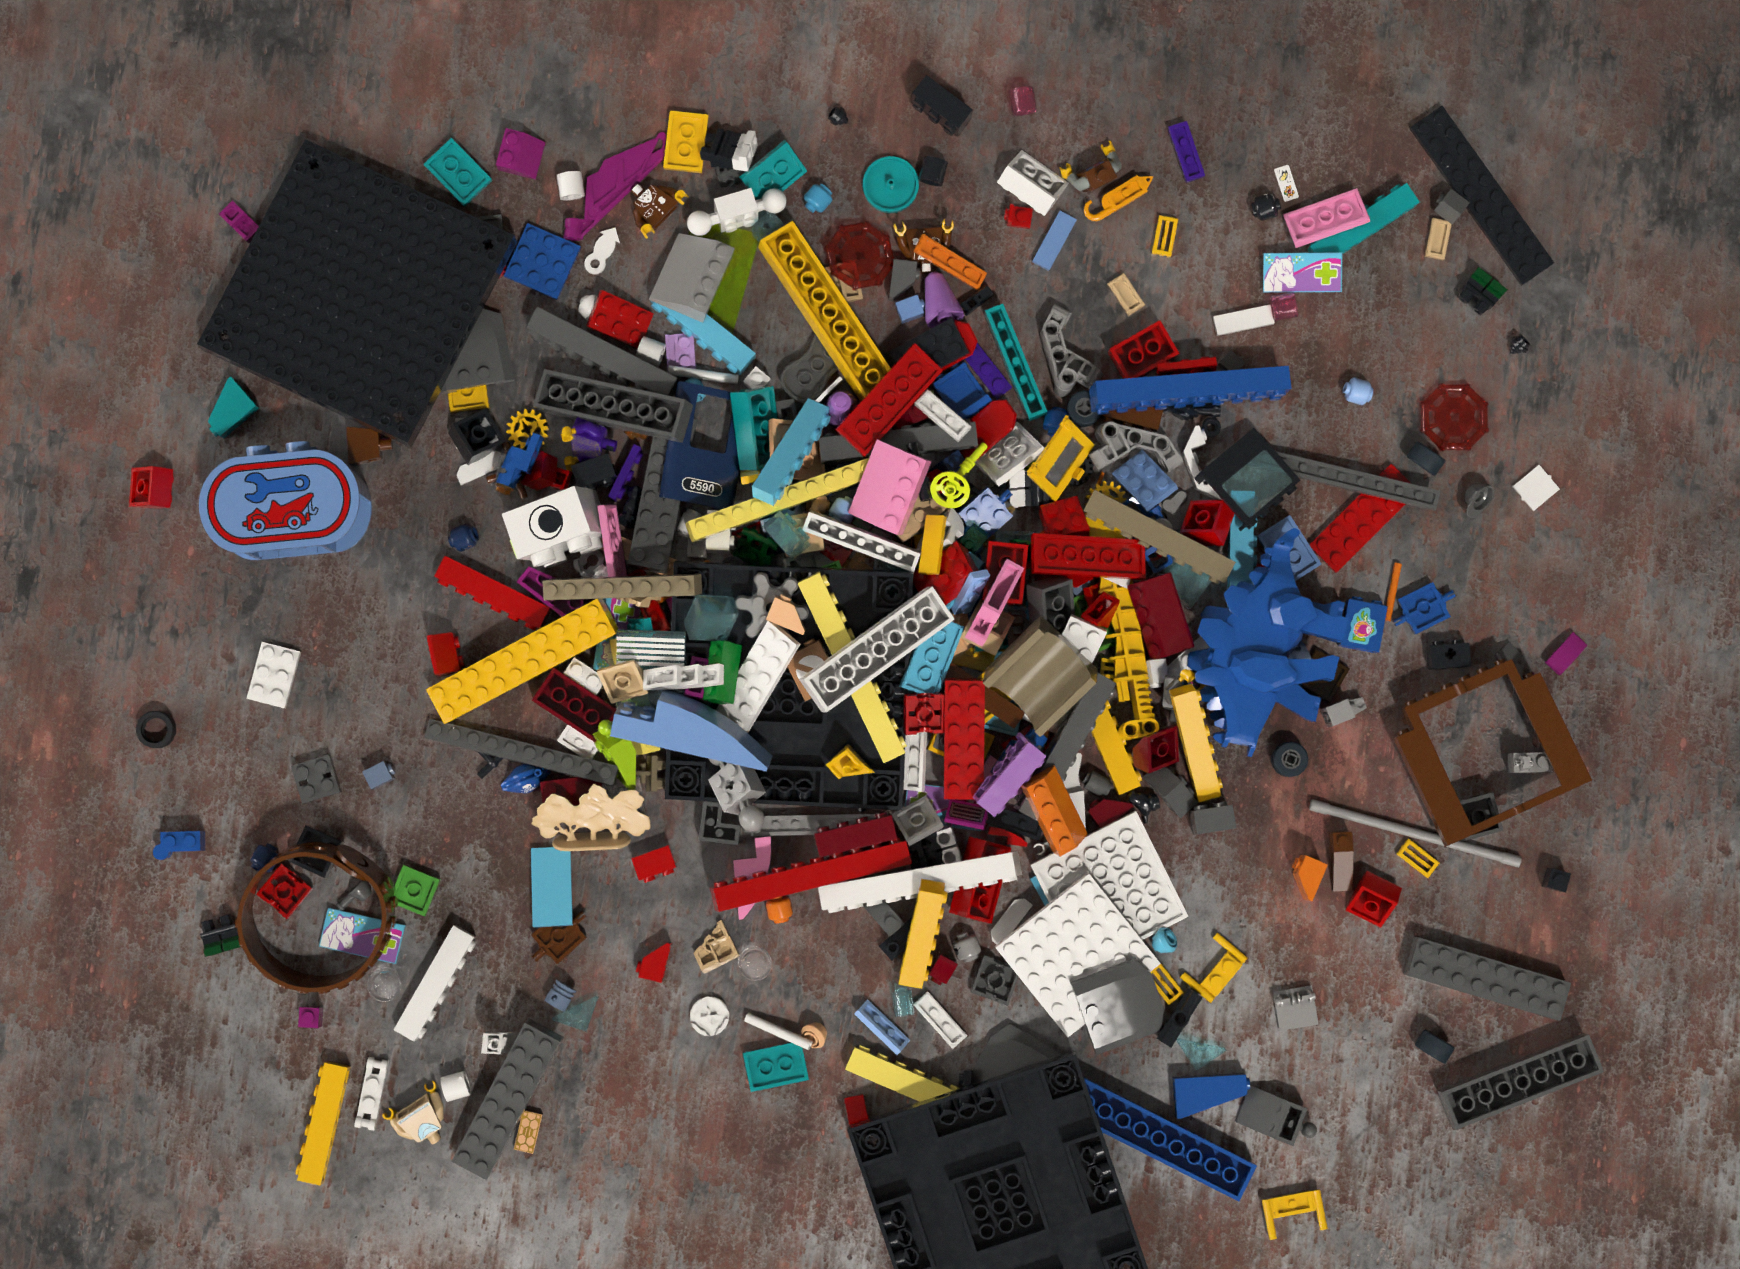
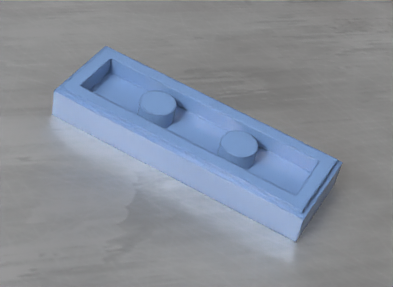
M1059 211L1032 263L1050 271L1077 219Z

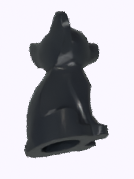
M626 485L625 493L629 499L624 504L622 513L619 514V524L634 529L637 519L638 501L641 499L642 489L639 486L630 487Z

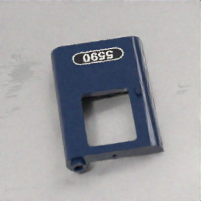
M677 382L675 397L687 400L693 405L683 443L668 440L659 498H668L712 507L717 511L733 506L740 468L732 411L726 449L723 454L694 448L690 445L698 394L731 401L730 392L688 382Z

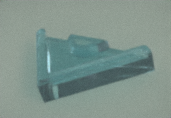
M595 996L552 1017V1020L587 1032L599 997Z
M1180 1038L1176 1040L1196 1071L1227 1051L1223 1047Z

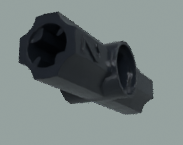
M1187 988L1156 1039L1172 1048L1183 1028L1189 1023L1190 1017L1203 997ZM1177 1013L1184 1014V1021L1182 1023L1175 1022V1015Z

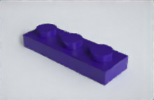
M1187 121L1169 126L1168 131L1185 182L1188 183L1205 177Z
M977 343L973 355L964 360L994 398L998 400L1011 390L1012 386Z
M633 445L608 495L610 500L617 502L618 498L622 499L626 491L624 486L627 481H631L635 473L633 468L635 464L640 463L643 457L641 447Z

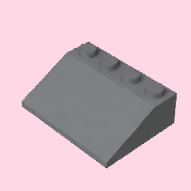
M679 233L649 300L703 323L732 259L735 248L717 240Z

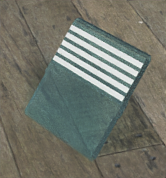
M617 629L616 664L634 659L642 670L673 665L687 666L686 632ZM685 689L670 690L682 695L685 693ZM648 690V694L616 702V707L618 708L621 702L629 701L635 703L636 706H652L656 710L658 699L663 690Z

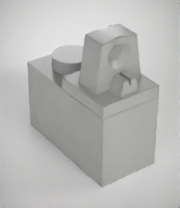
M1363 697L1352 700H1342L1322 708L1320 711L1328 728L1355 718L1357 713L1367 707Z
M1545 752L1507 754L1508 773L1553 772Z

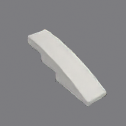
M720 663L706 666L696 664L683 667L673 665L643 670L644 690L688 689L724 685V665Z

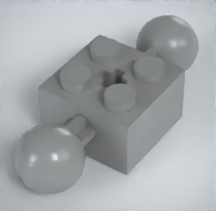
M709 759L712 764L721 768L708 781L723 812L739 815V823L747 831L760 829L764 823V814L760 808L751 804L766 793L755 769Z

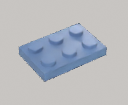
M1143 450L1112 472L1113 477L1138 501L1146 512H1149L1178 489L1172 479Z
M1289 515L1257 535V539L1265 550V548H1272L1274 542L1287 531L1293 528L1299 530V528ZM1301 531L1299 536L1295 538L1293 548L1290 551V564L1295 581L1322 564Z

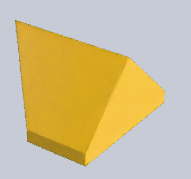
M849 744L826 764L838 779L846 776L875 773Z

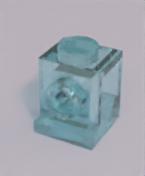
M767 212L752 226V234L760 241L783 226V222L774 213ZM767 224L769 228L765 229L763 225Z

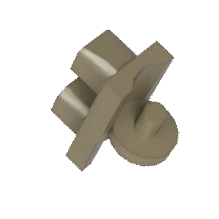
M646 756V764H640V771H636V776H640V783H646V792H656L657 790L665 789V778H657V770H666L665 759L658 758V756Z

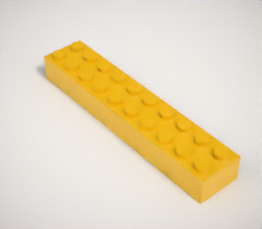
M791 221L761 239L758 248L861 402L891 368L795 223Z
M603 598L595 599L427 688L426 691L443 723L446 724L620 633V630Z

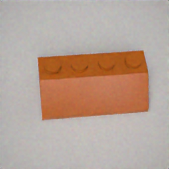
M1055 765L1031 777L1027 783L1022 784L1021 788L1052 852L1061 857L1077 848L1088 833Z

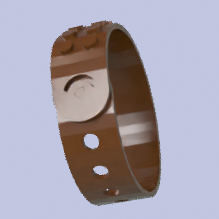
M306 842L291 846L280 852L261 868L244 891L239 904L238 915L235 918L239 945L246 953L249 962L265 978L272 980L284 989H292L303 994L309 992L324 994L332 989H343L349 986V982L354 979L356 981L361 979L370 969L369 966L372 968L383 954L381 951L390 942L392 935L389 933L396 925L397 916L394 915L395 908L398 906L397 896L394 895L393 882L376 863L347 845L336 846L322 842ZM308 856L320 858L335 864L355 878L368 881L379 897L382 911L379 937L369 958L351 970L328 976L300 973L277 960L261 942L253 921V901L256 890L266 871L273 865L295 857Z

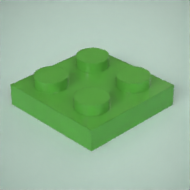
M403 865L393 888L394 895L397 896L398 906L426 916L441 879Z

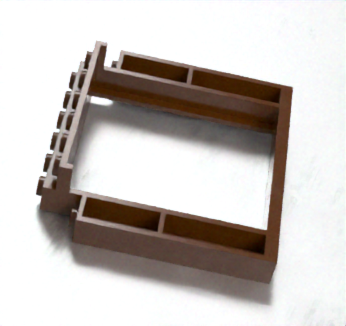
M1503 658L1495 662V667L1490 669L1485 666L1477 670V675L1470 677L1469 674L1458 679L1459 683L1452 685L1450 682L1440 687L1442 691L1434 693L1432 690L1422 695L1424 698L1422 700L1416 701V699H1412L1404 703L1406 707L1401 709L1404 715L1402 721L1404 725H1409L1411 731L1406 728L1398 732V737L1394 738V741L1444 847L1592 781L1541 673L1534 674L1532 671L1522 676L1524 679L1522 680L1512 659L1506 661ZM1506 676L1507 679H1510L1561 786L1471 826L1419 715Z

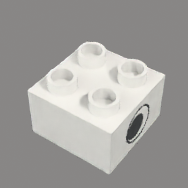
M573 486L503 513L502 517L517 559L531 560L533 567L544 565L545 568H550L567 561L564 553L566 551L570 553L580 551L582 555L602 548L603 545L600 539L602 538L597 508L601 504L596 490Z

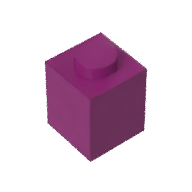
M299 1007L298 1027H322L323 1007Z

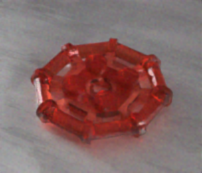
M865 220L861 223L839 225L838 230L824 248V251L827 253L831 276H835L854 291L872 286L880 287L883 285V281L894 263L890 243L891 237L885 235ZM861 231V236L850 237L849 232ZM867 232L879 240L875 243L866 237ZM841 238L846 241L842 249L836 247ZM883 245L886 258L880 257V249L878 247ZM862 252L865 259L861 258L860 260H858L857 254L855 253ZM835 254L841 257L842 265L837 266ZM878 263L884 265L879 274L874 271ZM846 270L850 274L854 275V278H850L842 271ZM867 274L871 277V279L859 281V276Z
M1468 383L1438 384V387L1430 396L1420 403L1422 423L1420 431L1439 448V451L1466 450L1468 452L1485 433L1489 432L1488 401L1485 402ZM1448 392H1461V395L1458 398L1449 397ZM1442 395L1444 401L1438 407L1433 405L1438 397ZM1467 395L1477 404L1473 407L1465 399ZM1480 410V423H1476L1474 420L1475 411ZM1429 411H1434L1435 423L1429 425ZM1458 413L1459 422L1452 421L1450 414ZM1437 427L1445 435L1443 440L1432 431L1434 428ZM1472 427L1477 429V431L1468 439V437L1466 436L1468 431ZM1450 437H1461L1462 442L1448 443Z

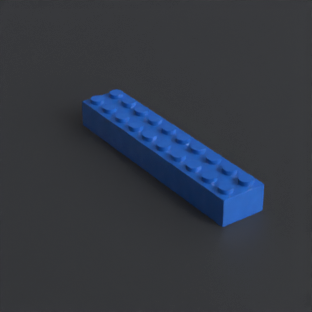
M1289 366L1100 380L1095 381L1089 388L1091 412H1097L1098 415L1108 414L1109 411L1116 410L1117 413L1128 412V409L1134 408L1140 412L1148 410L1147 407L1163 410L1167 406L1184 408L1188 404H1193V407H1201L1205 403L1222 405L1226 401H1231L1232 404L1242 403L1243 400L1260 402L1263 398L1276 401L1285 396L1292 388Z
M1084 1077L1103 1133L1240 1201L1257 1167L1255 1163Z

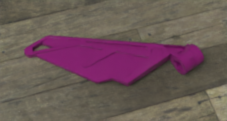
M664 132L658 133L657 137L605 159L600 170L587 177L584 219L566 218L564 239L571 241L583 240V237L664 160L666 134ZM658 140H662L663 148L653 153Z

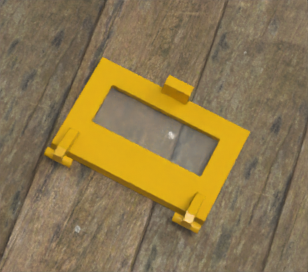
M1067 415L1060 422V427L1038 459L1027 470V475L1054 501L1058 500L1072 478L1080 480L1085 472L1080 466L1095 446Z

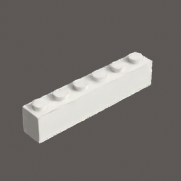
M813 510L809 511L802 531L911 572L915 571L921 555L919 550Z
M453 925L395 1026L394 1030L414 1042L418 1038H423L427 1031L424 1027L428 1021L432 1022L437 1013L435 1011L438 1003L440 1005L443 1003L447 996L444 992L448 986L452 987L457 978L454 976L458 969L461 970L467 960L464 957L467 952L471 953L477 943L474 941L476 936L457 925Z

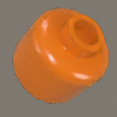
M788 896L769 899L765 903L767 916L774 923L787 922L793 914L791 899Z

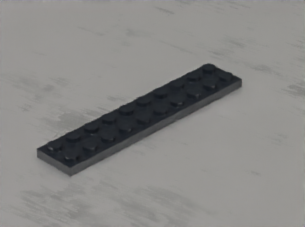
M1440 106L1410 127L1411 132L1450 187L1470 202L1466 209L1521 286L1554 264L1552 258L1443 106Z

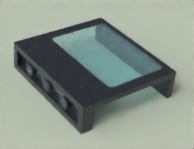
M1255 428L1251 429L1194 478L1198 484L1206 480L1243 522L1238 528L1240 532L1246 527L1248 529L1252 528L1257 523L1256 518L1259 516L1261 518L1265 517L1271 511L1269 507L1272 505L1278 506L1284 500L1282 496L1286 493L1288 496L1297 489L1295 485L1300 481Z

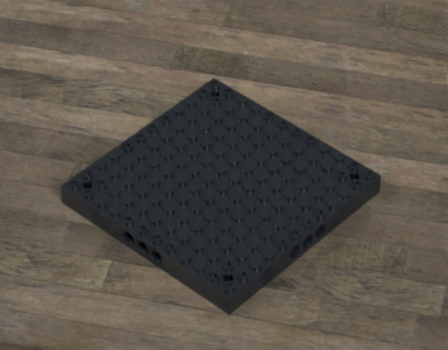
M305 139L197 345L201 350L412 448L515 248L517 240L509 232ZM318 164L319 167H318V168H315V167H314V170H313V169H312V166H313V165L316 166V165ZM490 244H492V249L489 248L487 250L486 245L490 246ZM224 335H225V336H227V335L229 336L228 339H225V338H224V340L222 339V337H223ZM403 416L404 420L398 422L397 418Z
M675 561L673 575L701 574L702 594L695 596H672L671 639H685V643L671 642V645H685L684 649L670 648V651H684V655L670 654V657H684V661L670 660V663H684V666H689L692 656L709 659L711 641H728L742 645L739 669L741 668L759 635L755 638L747 636L745 630L752 621V615L747 610L738 609L735 606V600L740 595L750 597L756 593L757 587L754 583V576L759 572L767 574L769 582L773 586L782 585L785 579L789 577L800 581L819 571L821 575L825 574L830 583L827 588L830 594L834 592L838 603L835 605L838 611H843L847 619L844 622L847 630L852 629L855 638L912 598L913 572ZM798 585V588L792 594V601L797 605L806 606L809 614L806 619L802 620L805 627L803 635L790 629L788 631L800 643L797 650L805 647L803 643L814 638L815 641L820 639L830 657L832 654ZM891 586H895V590L898 589V593L896 592L894 596H890V593H887ZM772 602L766 605V610L768 612L771 608ZM910 652L872 679L873 683L877 682L881 693L878 694L881 701L885 700L890 709L887 712L889 718H894L899 729L896 732L898 736H903L904 740L906 739V735L903 733L904 694H908V690L899 687L909 664ZM787 667L748 732L753 739L772 755L767 772L755 769L766 793L753 803L902 810L905 753L883 763L852 696L850 695L828 712H821L812 698L807 701L804 700ZM685 689L670 690L682 695L685 693ZM694 699L709 706L714 710H716L719 705L717 703H713L706 700L702 701ZM849 744L875 773L846 776L838 779L826 764ZM667 749L665 799L719 802L708 779L721 769L720 766L712 764L708 758ZM684 774H688V777H691L688 783L681 779L684 777ZM882 783H886V786H889V788L885 789V792H881V788L878 789Z
M1075 1051L848 1125L847 1131L894 1269H1125L1123 1268L1125 1263L1128 1264L1130 1269H1148ZM1060 1073H1063L1065 1076L1068 1075L1066 1081L1062 1082L1061 1079H1057L1060 1077ZM873 1135L874 1138H878L876 1140V1144H873L872 1141H868L870 1140V1136Z

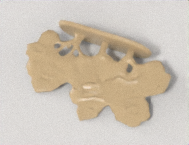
M593 784L589 789V793L583 794L579 798L580 804L578 806H573L565 797L551 794L545 803L537 808V816L532 818V825L539 828L540 835L544 838H552L558 832L562 833L552 842L553 847L560 851L620 849L630 844V836L621 831H627L634 836H640L645 830H649L650 819L648 816L637 811L642 806L644 798L636 790L620 791L618 795L611 799L608 797L606 789ZM560 823L568 825L570 831L568 832L567 829L563 830ZM616 824H620L621 827L616 829ZM581 827L591 830L589 833H574ZM604 829H609L610 832H598V831H602V830H604Z

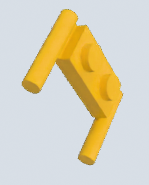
M1218 932L1213 936V939L1224 947L1227 952L1204 980L1199 984L1186 972L1180 976L1184 982L1209 1003L1215 999L1248 959L1247 956Z
M1320 1189L1262 1200L1269 1240L1277 1239L1274 1218L1311 1211L1317 1212L1320 1230L1328 1229Z

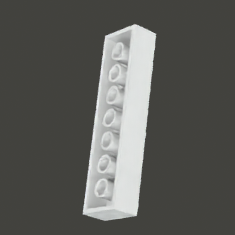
M933 586L926 587L799 680L820 711L828 712L955 619Z

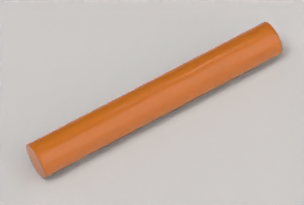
M1394 563L1386 602L1388 607L1385 621L1391 622L1402 567L1400 563Z

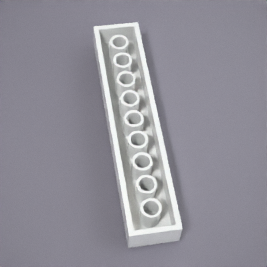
M1018 851L833 883L818 887L822 910L828 909V913L844 910V906H847L848 910L864 907L863 903H866L867 906L878 905L884 899H886V903L902 900L901 896H905V900L917 898L921 879L945 883L944 891L953 892L959 890V886H963V889L978 887V883L981 882L983 886L998 883L999 879H1002L1003 883L1018 880L1017 876L1022 875Z

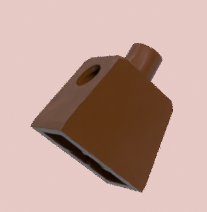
M346 427L348 464L350 466L381 460L382 450H393L391 438L381 439V434L372 429Z

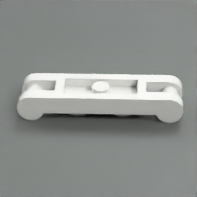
M368 1057L354 1127H367L368 1130L375 1131L389 1060L382 1059V1061L375 1060L374 1057ZM373 1069H380V1073H373ZM364 1113L371 1114L370 1120L363 1119Z

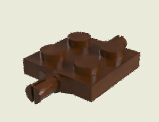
M579 912L573 918V925L539 927L531 936L537 941L540 949L531 957L538 962L546 954L556 964H559L587 938L578 925L587 917L584 912Z

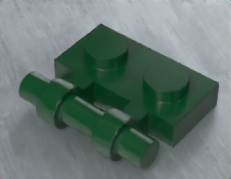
M744 527L742 534L748 536L747 540L743 537L738 540L733 556L740 558L748 564L772 565L775 554L769 552V549L777 551L780 544L774 542V539L769 536L767 538L753 528ZM754 540L763 544V546L760 547L754 544Z

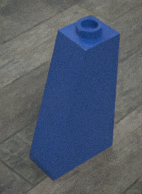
M1244 1073L1173 1077L1175 1117L1182 1119L1247 1095V1090H1250V1079L1246 1078Z

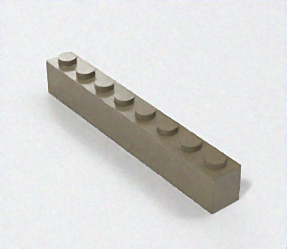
M1096 490L1093 491L1084 509L1087 518L1095 522L1097 518L1104 521L1103 526L1114 530V528L1121 530V535L1130 540L1132 536L1139 539L1138 544L1148 549L1150 546L1156 548V553L1165 558L1167 555L1174 557L1173 562L1183 567L1185 564L1191 566V571L1200 576L1202 573L1209 575L1208 580L1218 585L1220 582H1226L1236 563Z
M701 574L543 580L544 600L695 596L702 594Z

